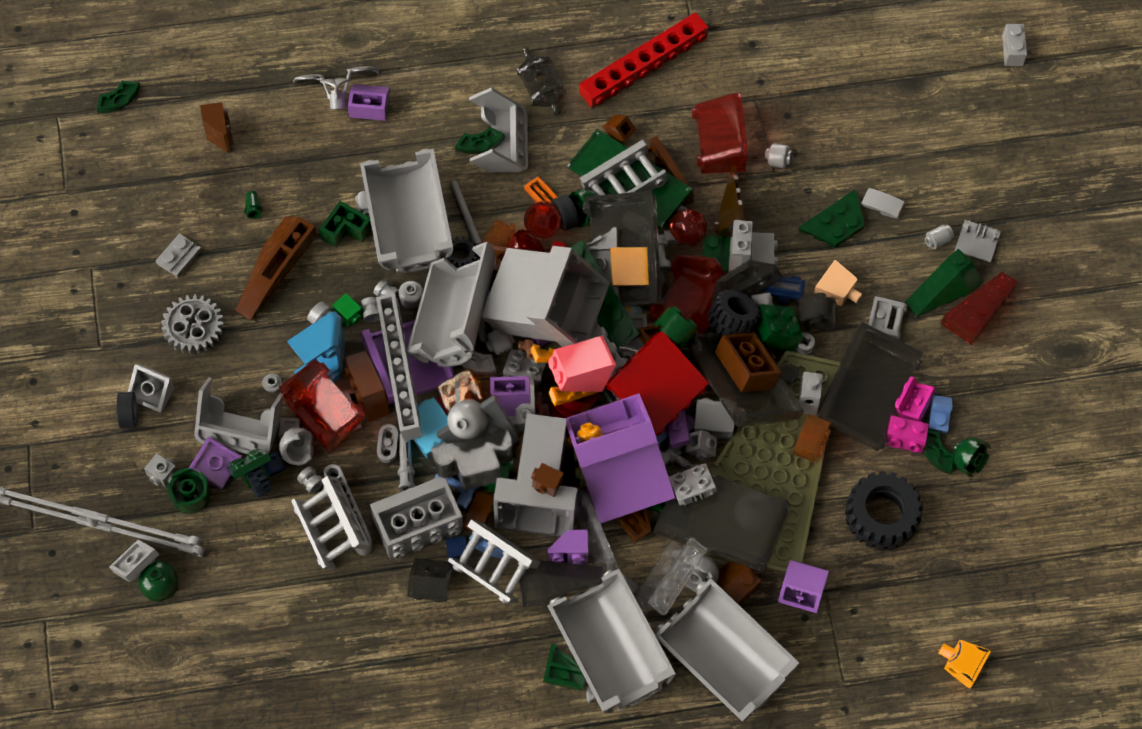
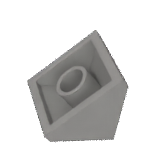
M136 363L128 392H135L137 403L161 413L175 389L172 379Z

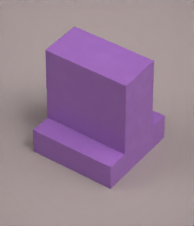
M639 393L565 418L567 419L566 425L599 523L675 498L651 420ZM592 423V425H598L601 428L603 436L592 437L591 440L581 443L576 434L583 424Z

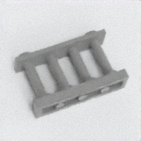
M643 140L580 177L582 187L587 190L593 189L604 206L601 208L605 219L616 215L622 208L653 189L662 187L668 181L666 171L662 170L658 173L646 157L648 149ZM637 160L641 161L651 175V178L643 183L630 166ZM621 170L627 173L636 186L628 192L624 190L615 177V174ZM604 180H609L620 195V197L610 202L599 186V183Z
M326 476L322 479L324 489L306 502L293 499L292 503L294 505V512L300 518L318 557V564L323 569L334 570L336 567L333 559L351 547L364 550L369 546V543L338 478ZM329 496L332 502L331 507L313 519L309 509ZM337 513L340 519L339 524L321 535L317 525ZM345 530L348 536L347 541L329 552L325 542Z
M470 520L467 527L473 530L472 538L460 559L449 558L448 561L454 565L453 568L460 573L465 572L499 595L498 599L506 604L518 603L519 599L512 595L525 570L529 568L537 569L541 561L482 522ZM484 537L488 540V546L476 568L473 569L466 563L480 538ZM499 547L503 550V557L489 580L481 573L495 548L498 549ZM515 558L519 561V566L504 590L497 585V582L510 559Z

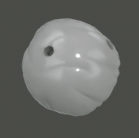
M304 428L288 429L279 444L282 458L286 462L297 466L310 462L313 456L312 433Z

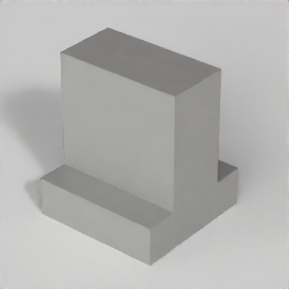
M552 246L550 253L507 248L481 318L501 334L555 341L562 347L590 339L610 282L572 248Z
M527 414L517 480L497 478L494 528L559 537L567 530H574L577 488L560 486L555 497H552L546 493H538L532 487L533 479H531L534 469H539L541 463L562 472L566 446L567 419Z

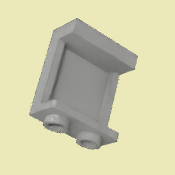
M734 220L733 237L730 240L728 274L747 275L751 256L753 221Z

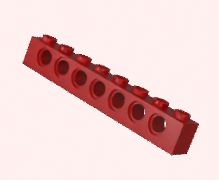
M696 12L579 83V94L591 108L603 104L609 97L616 96L620 90L632 86L640 78H645L649 72L661 68L669 60H674L678 54L690 50L698 42H703L707 38L709 27Z

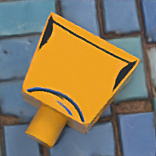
M959 640L955 649L944 643L938 654L949 659L944 669L970 689L991 651Z

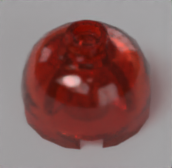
M538 201L528 207L524 215V225L530 235L546 239L552 237L558 231L561 225V215L553 203Z
M693 209L679 211L669 222L671 226L670 233L682 244L686 242L690 243V246L699 245L707 233L706 219L701 213Z
M523 229L515 232L507 243V248L544 252L540 241L536 237L532 238L529 236L530 232Z

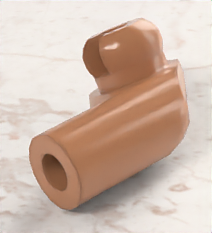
M527 339L518 341V350H524L527 353L528 359H534L531 348L535 343Z

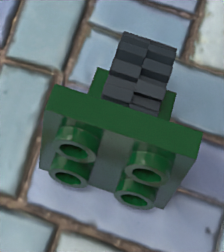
M256 448L248 452V456L242 460L237 458L231 461L227 470L235 479L242 477L248 489L251 488L259 499L272 492L271 485L267 480L270 477L263 465L271 459L267 452Z

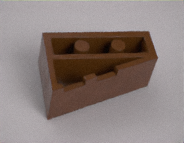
M367 351L345 357L346 366H343L347 377H351L349 379L352 390H356L357 401L359 404L361 403L368 422L390 415L384 388Z

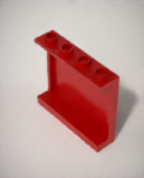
M662 331L657 332L608 380L605 388L608 391L612 390L620 400L639 393L651 420L655 435L658 437L665 431L664 427L669 422L673 423L679 417L678 413L682 409L686 410L693 403L691 400L695 396L699 397L706 391L705 387L709 383Z

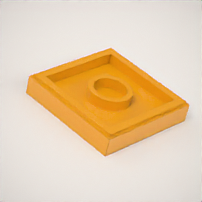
M649 247L610 248L611 286L650 285Z

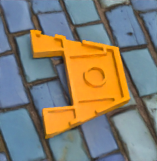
M533 344L531 348L536 363H549V359L555 350L552 348L548 350L540 349V345ZM551 387L549 391L554 406L598 393L561 392L559 387Z

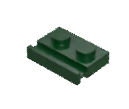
M703 236L701 272H725L728 274L731 237Z

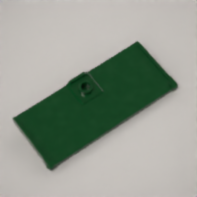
M596 129L569 162L567 168L582 177L628 148L601 130ZM640 160L630 165L642 183L651 178V175ZM651 163L658 173L662 171L661 168ZM624 170L615 174V177L626 192L636 187ZM667 172L668 181L662 187L653 189L627 205V207L646 217L660 228L665 227L694 190ZM609 180L599 183L600 188L615 200L620 197Z

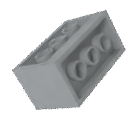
M444 475L370 504L372 519L389 559L401 558L412 550L419 551L427 544H436L442 538L449 535L450 537L456 536L463 530L461 512Z

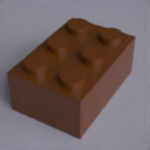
M755 332L722 336L715 353L741 393L773 389L781 375V371Z

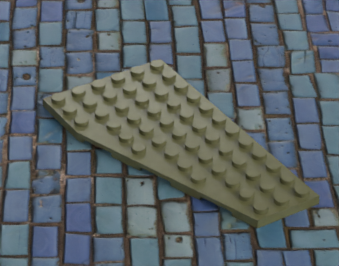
M791 351L784 353L777 364L781 375L774 388L762 390L744 416L743 421L710 471L717 492L704 498L702 493V500L699 495L696 496L697 502L695 500L693 502L683 552L703 554L728 562L736 561L746 566L786 574L790 560L803 562L842 362ZM803 372L823 374L817 415L797 413L800 382ZM806 400L805 402L812 403V400ZM752 492L761 493L771 501L774 510L771 524L759 533L744 531L740 525L736 524L734 518V509L738 500L745 494Z

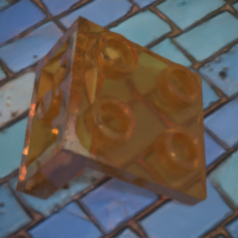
M470 368L437 386L448 414L450 409L456 404L455 381H459L460 401L473 399L481 404L488 399L477 373Z

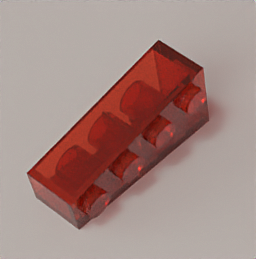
M1004 272L999 273L944 314L941 325L970 345H973L1014 292L1018 282Z

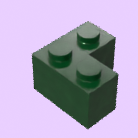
M339 201L319 228L321 240L337 248L346 234L363 242L372 230L369 216Z

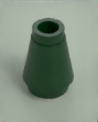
M248 191L246 193L244 213L249 219H258L263 212L257 192Z

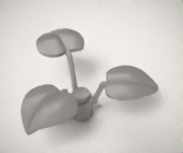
M373 66L354 67L347 69V78H336L335 80L324 79L326 75L320 74L301 75L294 78L293 84L301 79L320 80V83H323L326 90L327 99H330V109L345 108L344 98H347L346 93L349 82H351L350 76L364 70L374 71L379 74V69ZM345 83L344 91L342 93V90H338V87L341 84ZM327 84L334 86V90H331V94Z

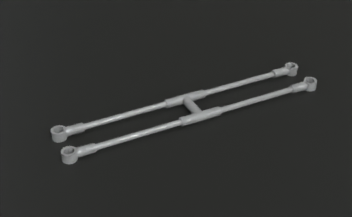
M0 487L1 504L14 505L75 521L77 524L107 532L113 531L167 545L197 557H203L205 548L200 546L202 539L197 536L173 534L108 517L106 514L62 505ZM4 495L62 509L65 511L72 512V514L80 516L76 517L60 513L57 511L37 507L34 505L12 500V498L5 497ZM106 522H111L126 527L146 531L149 533L165 536L182 543L179 544L159 539L156 537L140 534L137 532L121 529L118 527H114L112 524H108Z

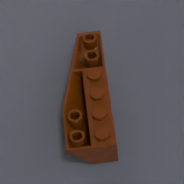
M286 216L265 242L236 307V313L250 321L253 320L317 237L313 224L301 217Z

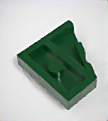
M551 644L543 683L583 691L585 677L578 664L568 654L566 655L559 650L555 644Z

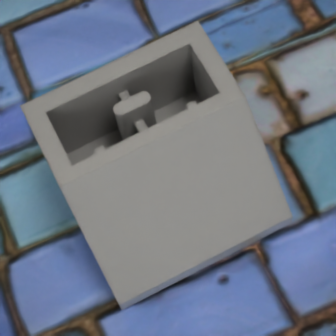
M709 398L697 399L693 432L702 430L709 432L710 435L716 438L731 439L734 430L736 403H732L729 400L712 401Z

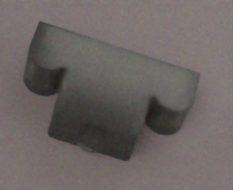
M508 429L431 448L436 473L441 478H449L457 472L464 490L496 482L497 478H501L499 463L510 462L513 458L512 440Z

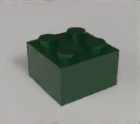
M761 304L758 307L760 319L754 327L755 334L765 349L792 352L803 339L794 308Z

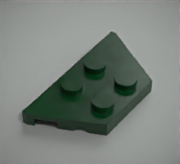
M853 190L799 226L798 230L801 233L811 234L814 236V239L824 241L834 248L864 229L865 226L856 191Z

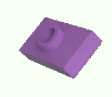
M683 409L678 413L679 417L673 423L669 422L667 424L672 449L691 444L687 414Z

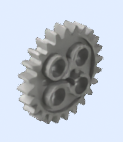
M194 294L193 299L186 295V300L183 301L182 298H179L180 303L172 302L173 308L167 307L168 313H163L165 320L161 321L162 326H164L162 327V332L165 333L164 338L168 340L169 345L174 344L175 350L181 347L182 353L188 349L189 353L192 354L193 350L196 349V352L199 354L200 348L207 351V345L214 347L212 341H219L217 335L223 334L221 329L224 328V318L221 315V309H217V304H212L210 298L205 302L203 295L200 299H197L196 294ZM185 312H191L189 315H183ZM203 317H209L207 320H201ZM179 328H184L182 332H177ZM197 333H202L200 337H195Z

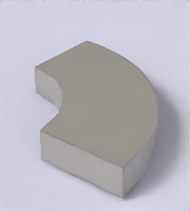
M473 350L471 358L465 363L460 364L466 370L476 374H496L492 354H481Z

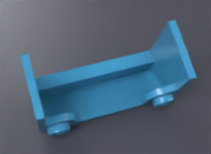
M333 311L287 341L304 363L294 373L311 395L342 377L345 340L341 317Z

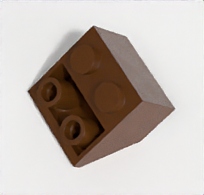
M222 102L200 105L207 140L227 153L231 152L230 145L234 144L228 109H224Z

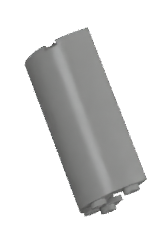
M422 149L419 152H415L416 162L408 161L396 166L389 165L381 168L379 160H368L365 163H360L378 263L386 270L394 268L400 273L426 270L430 268L432 262L444 257L448 259L453 252L434 149Z
M488 242L474 246L472 249L481 257L480 260L456 268L446 258L431 263L407 349L409 356L428 364V361L438 363L437 366L442 367L457 366L471 358L496 263V253L493 246Z
M620 569L607 571L604 577L601 578L602 584L590 586L587 589L588 591L571 596L569 601H567L566 597H557L547 605L602 712L606 714L613 713L615 708L622 711L646 700L662 690V684L665 681L667 684L670 683L676 675Z
M710 578L707 582L704 580L697 587L698 591L696 592L697 596L694 600L690 598L683 605L684 610L680 614L676 612L669 619V622L665 625L661 623L654 632L656 633L657 640L744 722L751 713L755 714L786 682L788 675L792 674L798 667L799 662Z

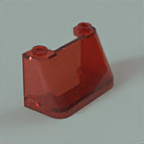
M731 93L695 104V108H692V119H695L698 123L700 156H697V167H700L701 174L730 172L732 164H736L737 172H744L748 150L741 93Z
M677 254L671 264V271L675 276V280L663 305L655 303L650 309L649 316L656 322L667 307L672 308L675 306L683 313L681 317L685 320L691 319L698 325L696 328L698 332L694 337L702 338L710 324L708 321L709 317H707L709 309L718 294L726 289L727 277L717 258Z
M315 359L280 385L279 389L281 394H283V400L286 405L300 418V421L325 450L331 453L365 419L364 413L366 411L360 403L356 405L347 399L329 378L328 367L323 362L320 364Z

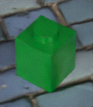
M347 293L332 304L333 311L343 317V323L348 328L353 324H357L362 319V308Z

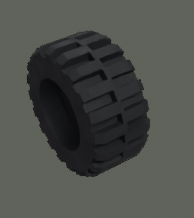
M879 471L878 475L875 473L868 474L867 479L863 477L859 480L858 484L854 485L845 508V514L847 515L846 523L851 525L850 532L853 535L857 534L856 539L860 543L865 541L866 546L869 548L872 545L877 546V550H883L884 547H887L888 550H893L896 545L901 547L905 545L906 541H910L913 538L923 516V502L920 501L921 495L918 491H914L916 487L913 483L908 484L906 482L907 478L903 476L901 478L896 477L897 473L891 472L890 475H887L886 471ZM878 497L890 499L900 508L902 518L894 524L878 523L868 514L866 510L867 502Z

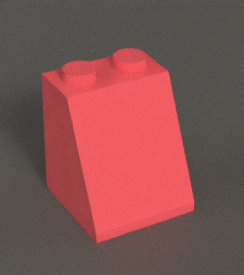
M603 336L555 349L548 363L561 392H602L616 366Z

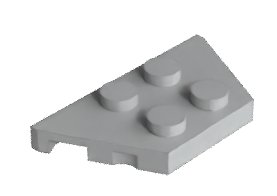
M617 227L612 228L611 231L602 236L596 237L592 242L586 243L610 285V248L619 247ZM612 286L620 299L619 286Z

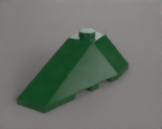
M957 249L904 303L918 317L936 309L940 305L947 302L951 303L959 297L969 295L983 281L972 260L960 249Z

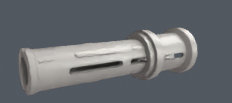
M399 434L400 468L398 469V476H400V485L398 490L403 492L416 486L413 477L415 469L412 467L411 440L404 441L402 435Z

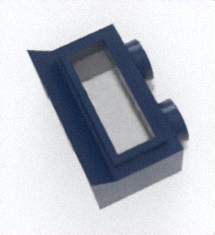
M773 273L767 277L765 293H770L774 297H780L779 303L786 304L787 299L798 300L797 307H801L806 280H802L798 276L787 278L783 277L782 274Z

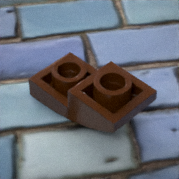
M477 491L467 513L463 528L473 531L467 527L470 520H477L486 525L494 505L493 495Z

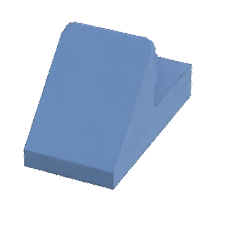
M934 395L931 400L928 430L942 434L948 433L950 413L953 408L952 398Z

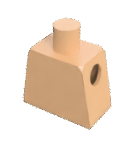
M836 260L833 261L818 282L814 291L815 296L842 306L847 298L857 303L862 293L854 289L858 279Z

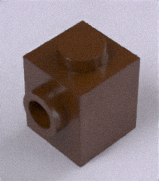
M613 115L603 126L611 138L623 142L636 130L627 115Z
M541 463L539 469L535 468L531 475V479H533L532 487L540 494L546 493L555 497L563 482L564 473Z

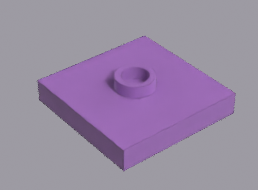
M208 436L189 468L200 471L208 483L222 490L231 476L227 470V467L230 466L229 463L237 458L241 459L242 456Z

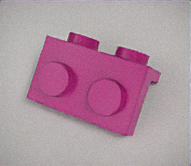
M911 376L908 382L905 383L900 398L895 403L899 416L921 422L936 393L935 387L917 383L915 377Z
M891 415L885 445L922 453L926 444L929 424Z

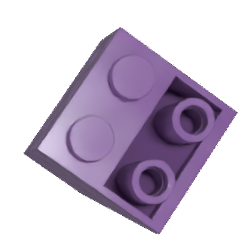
M354 84L349 95V117L386 121L390 87Z
M529 376L490 377L491 396L495 395L498 398V403L504 408L506 416H516L515 412L519 405L530 403Z
M567 530L548 549V566H552L555 569H560L564 566H572L573 568L587 566L588 530Z
M790 560L778 602L817 613L829 571Z

